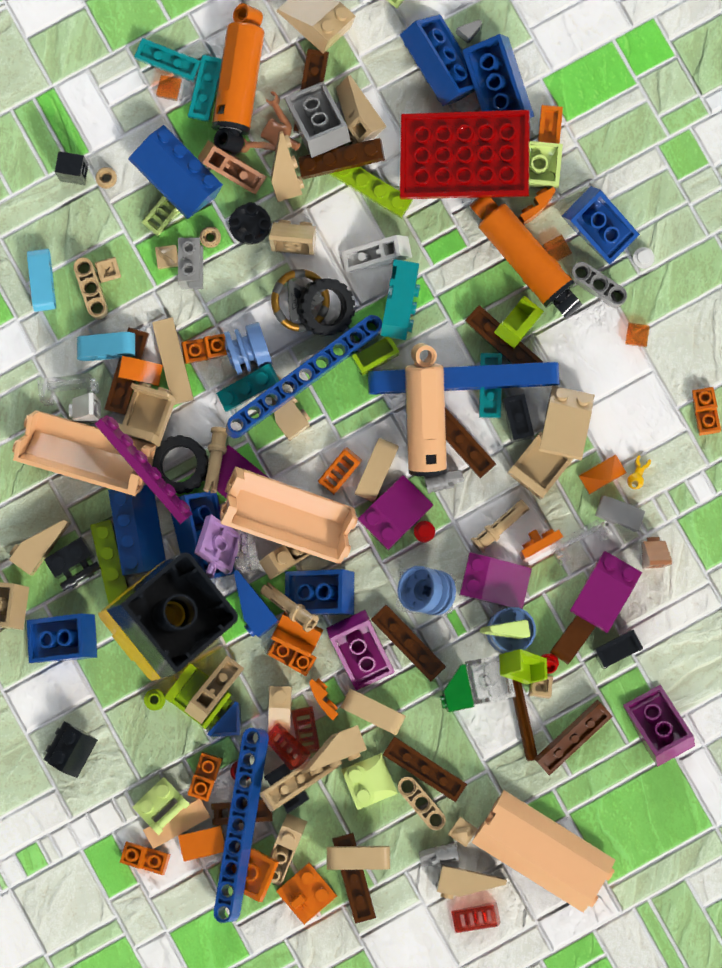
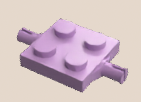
M213 515L206 516L195 549V554L208 563L206 574L209 578H214L216 568L225 574L232 573L243 537L232 527L221 524V521Z

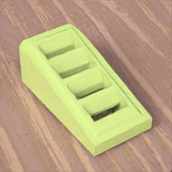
M163 195L141 223L156 236H159L179 214V211ZM165 205L172 212L169 214L162 208V206ZM158 211L166 217L165 221L156 214ZM152 217L161 224L159 228L150 221Z
M528 620L485 626L480 629V633L515 639L530 637Z

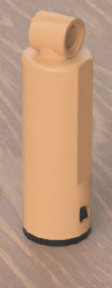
M418 343L411 350L414 364L405 367L408 472L413 476H437L447 473L444 368L440 364H434L437 358L434 348L425 343ZM427 350L428 357L425 360H420L421 351Z

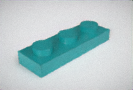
M144 38L141 39L134 56L138 61L194 82L201 63L200 60Z
M202 55L188 113L189 118L206 122L210 121L222 59Z
M481 353L480 366L502 365V353ZM481 387L479 418H501L502 388L484 389V387Z
M270 363L216 394L225 412H229L268 390L279 382V379Z

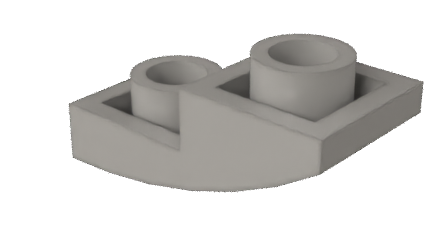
M603 495L601 496L595 516L611 524L617 523L637 532L640 529L645 511Z

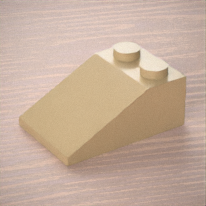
M287 0L277 9V12L322 53L327 51L351 29L356 17L338 0Z
M278 220V223L273 222L269 235L272 252L314 255L316 226H312V223L300 222L299 225L291 224V221Z
M552 386L539 451L582 460L592 414L594 394Z
M0 582V628L24 629L29 587Z

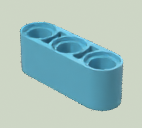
M49 249L27 251L34 312L56 309V298Z
M132 332L77 337V360L80 361L135 356V333Z

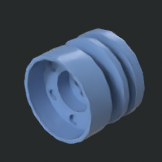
M259 322L246 325V336L244 337L241 336L238 329H234L237 337L235 340H232L229 331L224 333L226 352L230 364L236 370L238 376L243 374L241 364L246 365L248 372H251V361L254 360L259 368L270 363L273 365Z
M413 566L402 574L397 592L399 601L406 609L439 616L446 613L452 607L456 596V587L452 577L444 571L423 566Z
M509 607L496 612L490 618L487 626L528 620L530 637L515 639L486 634L489 644L500 653L517 649L525 650L532 644L536 635V625L533 618L527 611L518 607Z

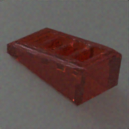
M313 706L291 710L298 753L300 755L316 753L320 749V742ZM310 715L309 719L298 721L297 717ZM311 724V727L303 729L299 728V726ZM313 733V736L301 738L302 734ZM314 742L313 745H302L303 743Z
M279 723L268 733V744L290 770L297 769L311 756V753ZM280 734L281 737L275 741L274 738ZM286 741L287 743L282 747L281 744Z
M496 902L451 911L455 933L498 927L500 925ZM487 910H490L492 921L488 920ZM478 912L482 913L483 923H480ZM469 913H472V914H473L474 924H472V925H471ZM462 914H464L466 926H462L460 917Z

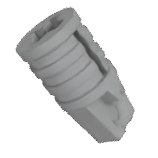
M447 469L445 474L424 476L427 492L430 494L431 492L454 488V484L463 482L464 477L462 470L450 472V469Z
M457 844L435 846L419 851L421 866H441L459 863Z

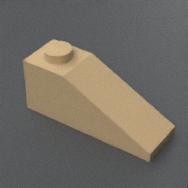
M62 520L21 542L20 545L16 544L9 553L11 555L9 561L33 576L70 523Z
M227 655L190 700L184 711L202 724L244 668Z
M270 686L268 751L290 752L292 687Z
M442 865L437 892L441 893L440 897L453 899L454 896L460 897L506 885L507 880L501 877Z

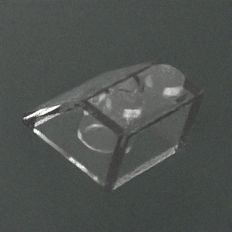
M499 655L465 662L474 705L494 703L516 697L512 679L500 676Z

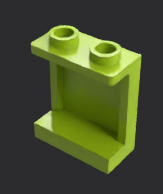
M190 663L164 698L187 714L184 710L209 676ZM227 691L202 724L197 720L195 721L204 729L208 727L213 728L220 719L217 716L222 709L226 711L233 702L230 699L233 694Z

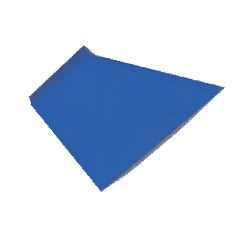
M238 701L228 709L207 735L210 737L242 735L241 707Z

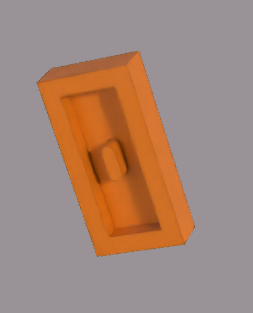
M541 106L538 142L560 144L563 107Z

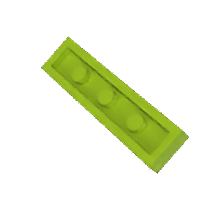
M361 167L330 173L334 178L401 219L413 202V199H401L400 191Z
M112 520L91 524L90 528L98 562L101 567L100 570L108 603L110 604L125 592L128 587L126 578L122 575Z

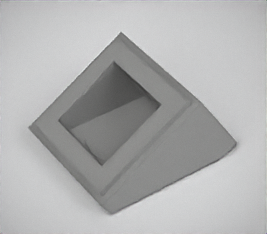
M477 20L460 26L456 29V34L466 43H470L481 30L482 21Z

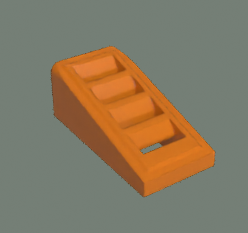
M346 447L320 477L318 482L334 495L363 460ZM347 456L354 462V465L349 464L343 457ZM339 462L349 470L347 473L337 465ZM333 469L336 470L343 478L340 479L331 471ZM326 477H331L338 484L334 486Z

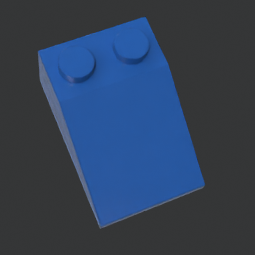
M590 186L561 216L609 265L640 235L600 189Z
M344 569L285 571V595L296 604L304 605L305 610L311 614L354 615L355 572Z
M235 570L234 577L244 621L247 623L244 627L251 636L254 637L256 635L260 638L278 624L279 620L238 570Z
M79 613L26 620L29 663L98 658L95 614Z

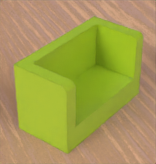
M523 296L494 333L511 347L515 348L544 311L526 296Z
M385 337L363 351L352 354L351 357L361 375L364 376L399 356V350L392 338Z
M522 649L499 654L500 676L524 684H531L548 678L547 658Z

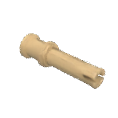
M223 427L211 428V444L208 445L210 457L205 486L203 488L205 492H209L211 487L210 493H217L222 456L227 452L225 444L228 435L226 428Z
M520 499L495 523L486 525L484 527L485 530L476 538L472 537L470 539L471 542L483 554L492 542L499 540V535L530 510L529 507Z
M270 583L265 584L261 588L260 593L289 615L291 621L303 626L304 631H311L318 623L319 617L316 614L309 613L305 610L304 605L296 604Z

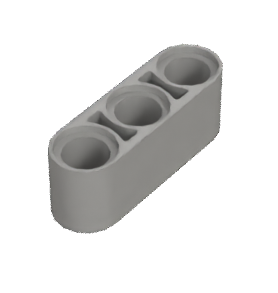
M579 262L574 265L571 271V278L575 284L612 308H619L624 304L627 299V292L622 286L585 262ZM577 269H584L586 277H577L575 271ZM596 280L602 281L604 289H595L593 282ZM614 292L620 293L622 300L620 302L613 301L611 294Z

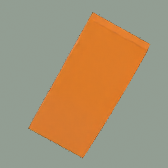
M545 187L539 190L534 198L536 206L529 205L521 210L522 214H520L519 220L524 225L536 218L547 207L555 194V188L552 187L548 190Z
M224 334L206 336L203 339L181 343L185 364L227 355Z
M121 356L118 378L159 386L163 365Z
M714 387L692 390L699 436L720 433L721 426L717 413L718 406Z
M273 641L266 653L304 676H307L317 658L313 655L307 657L276 641Z
M319 678L316 681L311 679L309 683L315 699L323 711L334 720L339 715L336 712L338 707L329 699L327 702L323 700L328 694L326 691L328 686Z
M205 752L201 753L187 795L209 801L223 758Z
M126 841L120 863L165 875L171 854Z

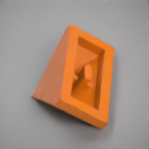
M615 454L579 475V478L587 492L591 494L627 472Z

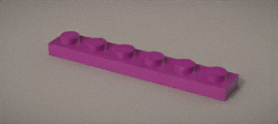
M106 415L95 423L98 429L180 524L192 515L189 505L185 501L180 500L173 486L161 478L160 471L149 464L147 456L142 451L137 450L133 445L131 437L119 429V424L114 418Z

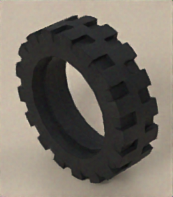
M330 278L316 279L308 283L307 287L301 290L300 298L297 299V304H299L297 314L300 315L299 320L301 324H304L308 331H312L316 335L329 336L343 332L346 329L345 327L351 324V318L355 315V310H353L355 300L352 299L353 294L351 290L348 291L347 286L344 283H340L339 280ZM322 289L333 291L338 296L341 304L339 317L330 325H323L317 322L311 312L313 297Z
M183 435L170 436L167 440H162L160 446L156 448L152 467L160 471L161 478L173 486L177 494L190 493L193 489L199 488L202 481H205L209 458L206 455L205 449L192 438ZM177 447L190 449L197 459L195 473L184 482L171 481L163 471L165 456L169 451Z

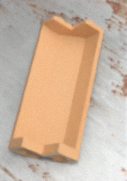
M38 410L26 416L24 421L25 435L13 444L14 461L133 496L142 491L145 484L144 481L98 428ZM131 438L133 445L147 456V461L152 466L156 445Z
M235 467L225 490L228 493L225 504L221 505L220 509L221 524L338 564L342 563L344 557H348L351 550L348 534L351 529L355 528L358 520L354 507Z
M505 790L495 801L488 817L482 823L472 841L474 845L583 913L588 906H594L599 897L597 893L605 880L609 881L615 871L612 868L615 862L614 858Z

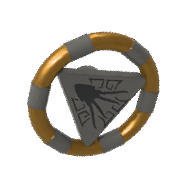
M295 269L281 276L276 282L271 295V306L277 320L284 327L297 332L308 331L304 324L293 323L300 318V315L297 314L299 305L297 304V299L300 298V292L305 287L291 281V279L304 277L312 281L322 279L314 272L305 269ZM286 282L290 321L279 306V295ZM328 289L320 290L322 296L316 293L311 303L312 309L322 302L321 308L314 318L320 324L325 319L330 307Z

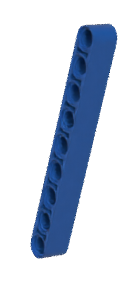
M376 315L367 316L232 415L226 425L227 435L232 438L243 436L373 340L382 328L381 319ZM366 324H374L376 326V330H369ZM350 336H357L360 342L353 343L350 340ZM333 348H340L343 351V355H336L333 352ZM323 360L326 363V367H318L316 361ZM299 373H307L310 379L302 380ZM290 385L293 392H284L282 386ZM272 397L275 399L276 404L273 406L268 405L265 402V398ZM256 410L259 417L251 418L248 415V411ZM231 423H239L242 429L239 431L233 430Z
M558 362L443 367L444 391L480 390L481 387H484V389L560 385ZM405 369L368 372V394L406 393Z
M248 728L242 735L214 905V917L220 923L234 922L241 913L260 797L259 793L269 741L268 733L262 728ZM255 733H257L258 740L256 743L253 741V736ZM251 755L254 756V763L252 765L250 764ZM248 776L251 779L249 787L246 784V779ZM244 798L247 800L246 808L243 807L242 803ZM241 820L244 823V827L242 830L239 828V822ZM237 842H239L240 844V850L238 852L235 848ZM233 864H235L237 868L235 874L232 871ZM230 885L233 888L232 895H230L228 892V888ZM226 907L229 909L228 918L225 915Z

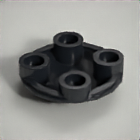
M248 202L236 208L228 221L232 236L240 243L246 245L257 244L263 241L271 229L269 214L264 208L253 202Z

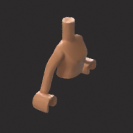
M270 92L275 96V99L273 101L266 99V102L273 107L283 124L276 122L272 118L261 133V138L269 143L248 142L244 138L245 145L240 152L246 153L250 148L276 151L280 131H283L284 136H289L292 145L290 148L295 151L299 149L300 143L290 138L292 125L279 106L280 98L275 92Z

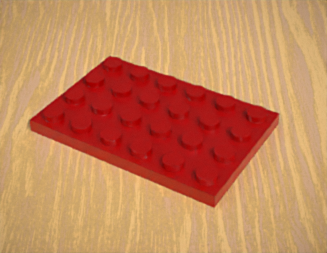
M529 110L401 114V199L529 196Z

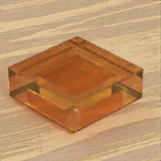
M161 75L156 96L178 101L182 79Z
M562 235L543 244V248L557 262L572 254Z
M628 323L625 345L646 348L650 326Z

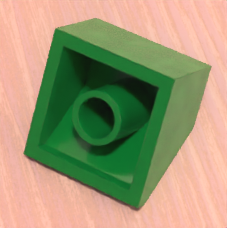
M466 664L459 665L444 688V695L440 696L442 709L447 708V712L474 707Z

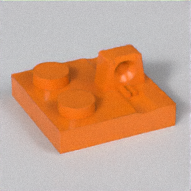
M535 529L528 534L531 540L522 545L524 549L519 552L522 560H525L563 538L560 530L554 532L553 529H550L541 534V538Z
M251 847L244 895L258 902H263L279 861ZM233 864L232 871L235 874L237 868L236 865Z
M310 862L276 890L304 925L337 897V894Z

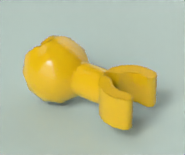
M638 455L635 460V472L630 474L627 479L630 488L640 489L644 485L642 475L644 470L651 464L650 459L646 465L640 467L641 463L639 460L641 456Z

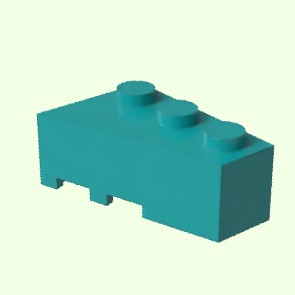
M394 259L381 336L406 340L407 332L412 333L414 320L410 319L411 314L415 315L417 302H413L414 297L419 296L420 285L416 284L419 263Z

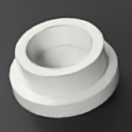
M641 247L634 252L633 262L638 268H649L654 262V254L649 248Z

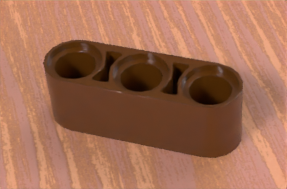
M576 615L550 653L568 665L596 626Z

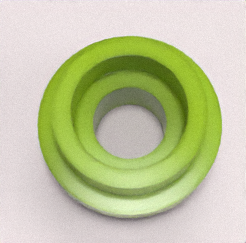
M151 689L144 696V704L150 710H160L165 705V695L159 689ZM154 695L159 699L156 704L151 702V697Z

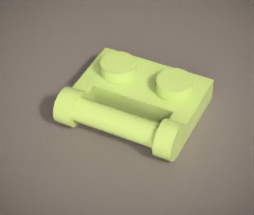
M163 777L132 808L159 835L163 831L162 828L183 808L186 809L190 804ZM175 798L178 802L155 822L153 819Z

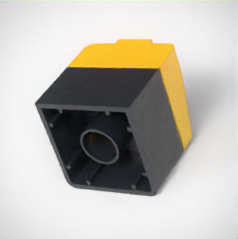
M181 553L159 563L98 613L99 618L113 634L112 637L151 681L180 672L238 620V614L189 553Z

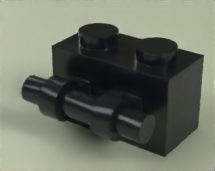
M79 537L44 559L55 578L59 579L65 575L67 580L60 583L64 591L70 587L78 586V582L87 577L91 578L95 575L96 571L101 569L97 561L91 565L87 562L95 557L83 537ZM80 565L83 567V570H81L75 575H72V570L76 569Z
M64 721L61 727L57 728L52 744L48 745L45 750L47 753L43 760L57 770L78 778L98 739Z

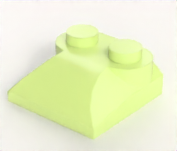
M530 141L529 187H547L548 189L559 187L563 144Z
M382 753L341 769L357 810L398 794Z

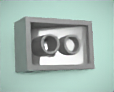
M324 81L284 97L311 158L351 142L347 125Z

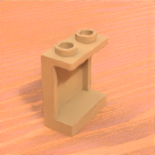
M139 382V385L131 383L130 387L134 392L123 423H118L119 429L131 438L152 443L159 447L176 398L170 394L171 391L158 387V390L144 382Z
M541 431L507 473L540 500L573 461V458L539 451L542 437Z

